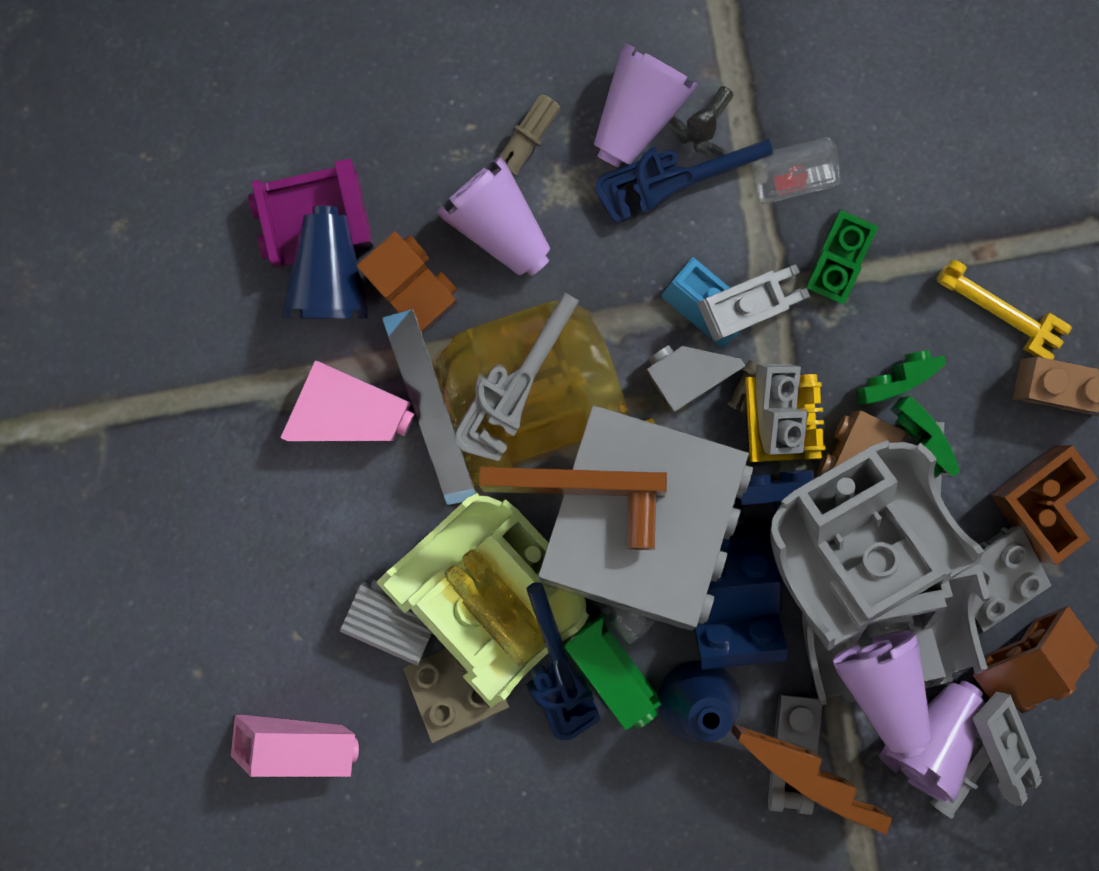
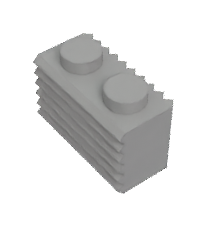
M373 579L371 584L363 582L351 604L340 632L418 666L432 632L411 609L404 613L376 583L377 579Z

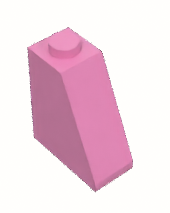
M315 360L281 438L286 441H395L398 434L406 435L412 423L414 413L409 411L412 403Z
M235 715L231 757L250 777H351L352 763H356L358 759L359 745L355 734L345 726Z

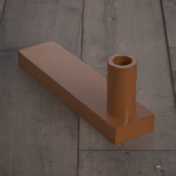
M480 467L479 486L483 492L628 496L627 549L655 550L656 497H665L667 491V472Z

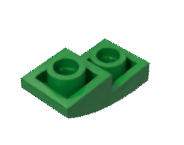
M839 209L814 264L806 288L845 305L862 269L861 263L879 226Z
M930 350L904 354L906 363L893 365L895 382H893L892 374L866 378L868 387L856 389L858 405L882 401L913 389L937 373L946 364L945 355L931 358Z
M900 397L890 409L898 416L895 423L914 438L918 434L921 436L915 445L918 446L921 443L937 459L934 467L935 478L939 475L955 477L960 470L951 446L942 430L913 397Z

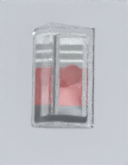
M829 137L773 150V155L751 163L761 205L842 185L838 147Z

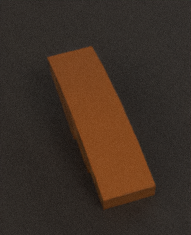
M735 724L733 725L731 733L771 772L800 793L846 819L887 835L892 818L881 807L854 799L857 788L846 778L819 770L822 758L812 749Z

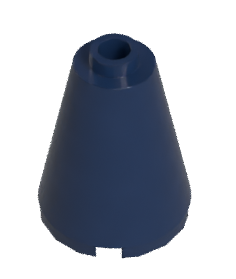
M313 206L312 214L303 215L283 304L282 318H292V310H300V318L347 319L352 318V311H358V319H368V307L359 268L357 267L358 263L347 216L338 215V207Z
M700 660L677 665L665 676L658 691V699L661 703L658 708L663 723L676 737L690 743H709L723 738L733 727L739 716L741 707L739 688L733 677L723 667L702 670Z

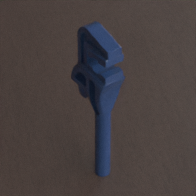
M769 139L696 166L684 168L675 166L678 161V154L675 151L667 150L658 154L654 146L648 149L639 161L603 174L596 183V194L614 223L618 224L631 219L629 206L624 201L626 198L625 189L618 190V187L637 181V184L633 185V190L640 198L639 207L643 215L652 212L662 202L695 183L773 155V148Z
M535 582L527 586L526 591L546 644L550 663L548 671L543 665L534 666L531 670L533 680L528 681L526 686L534 702L543 707L554 736L560 740H570L601 719L593 701V694L585 678L576 671L567 655L544 586L540 582ZM566 707V713L563 714L561 708Z

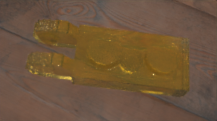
M471 549L463 555V562L481 585L476 589L472 578L462 568H459L458 565H453L445 571L446 581L463 599L462 604L514 663L521 666L545 643L537 619L496 572L493 573L491 564L483 558V555Z

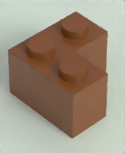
M394 231L365 257L357 267L399 313L408 310L414 311L423 336L458 304L457 300L452 296L458 289L443 272L438 273L436 276L432 274L425 265L430 258L410 234L403 240Z
M1054 445L989 496L1012 526H1022L1038 560L1057 565L1090 540L1065 505L1096 482L1098 478L1073 445Z
M1066 606L1034 619L1020 641L987 653L985 661L988 669L979 674L974 673L973 677L989 699L996 691L1009 694L1016 709L1020 713H1026L1034 709L1042 701L1051 698L1059 701L1071 695L1077 688L1075 684L1080 675L1089 668V660L1098 646L1071 608Z

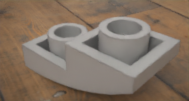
M757 364V418L763 449L767 454L803 453L807 411L797 408L801 366L793 364Z

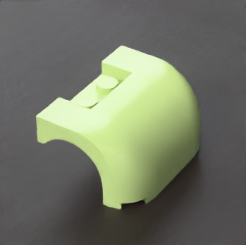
M478 493L467 498L376 582L404 613L411 609L467 670L462 677L491 708L505 700L518 682L548 654L526 588L532 583L540 582L538 576L549 543L521 512L506 499L501 502L489 496H479ZM543 584L562 641L578 632L589 617V614L586 613L585 598Z

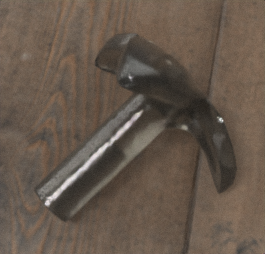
M721 86L707 107L696 112L687 120V126L677 117L673 116L668 122L672 132L682 144L692 141L695 152L701 155L717 158L728 154L724 149L711 143L709 140L713 139L717 129V120L734 97V94L729 88Z

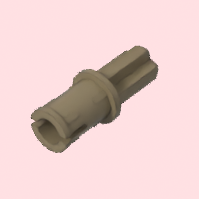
M540 95L520 126L515 124L513 129L516 132L500 154L511 173L515 176H518L520 169L536 145L541 147L543 143L540 139L560 111L559 104L549 96Z

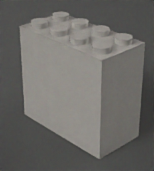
M593 405L572 470L667 472V491L665 497H656L655 550L627 549L628 496L564 494L538 576L540 582L547 586L689 631L695 629L698 623L704 624L708 620L714 601V596L707 594L710 581L716 582L717 578L720 579L727 558V553L720 551L723 539L729 540L730 535L733 536L740 514L739 509L733 508L735 498L741 499L743 493H746L752 475L753 467L746 466L749 453Z

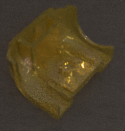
M559 300L543 303L469 328L452 337L453 341L441 352L439 359H436V367L443 398L455 434L457 426L476 395L475 382L478 374L487 376L490 369L496 364H501L506 368L507 376L520 369ZM578 305L576 306L540 367L522 410L520 427L516 434L513 436L507 433L502 425L489 423L487 414L482 419L476 431L479 432L484 426L488 429V433L491 436L499 437L507 444V449L500 460L496 461L474 455L461 449L474 486L479 485L480 467L513 468L512 464L582 441L593 405L629 416L608 348L588 308L584 309Z

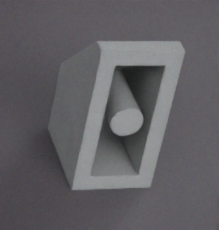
M668 345L648 358L652 366L644 370L669 411L675 412L745 367V364L740 358L685 346L673 352Z

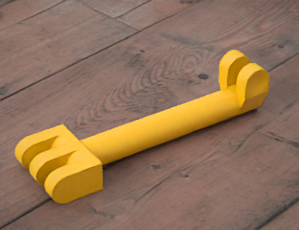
M951 260L943 267L937 276L938 283L951 291L955 290L1028 335L1030 338L1023 350L1035 357L1054 359L1055 355L1043 348L1042 345L1045 343L1059 350L1064 342L1050 332L1054 329L1058 333L1068 336L1072 330L1069 324L1051 313L1044 314L1040 322H1037L964 277L963 274L967 267L957 260Z

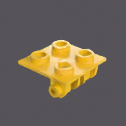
M817 374L800 375L797 408L807 411L803 453L772 455L764 452L760 437L756 408V377H745L750 462L822 458L821 450H825V445L823 446V430L816 429V425H823L824 420H816V412H823V408H815V404L821 403L820 387H822V382H817Z

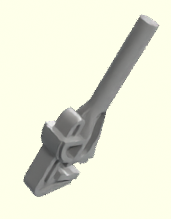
M566 292L563 293L520 369L507 376L506 368L501 364H496L490 369L487 376L478 374L475 382L476 395L456 428V442L463 451L496 461L500 460L507 449L506 442L499 437L491 436L488 433V429L484 426L479 432L476 430L485 414H487L489 423L502 425L507 433L513 436L516 434L520 427L522 410L534 378L579 302L578 299Z

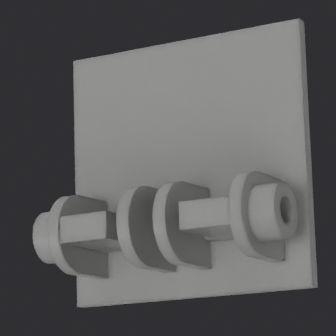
M1020 525L1017 527L1012 526L1010 529L1003 527L1000 533L988 540L987 543L984 541L980 543L984 552L980 562L976 565H981L990 599L982 601L976 594L974 614L983 632L1052 586Z

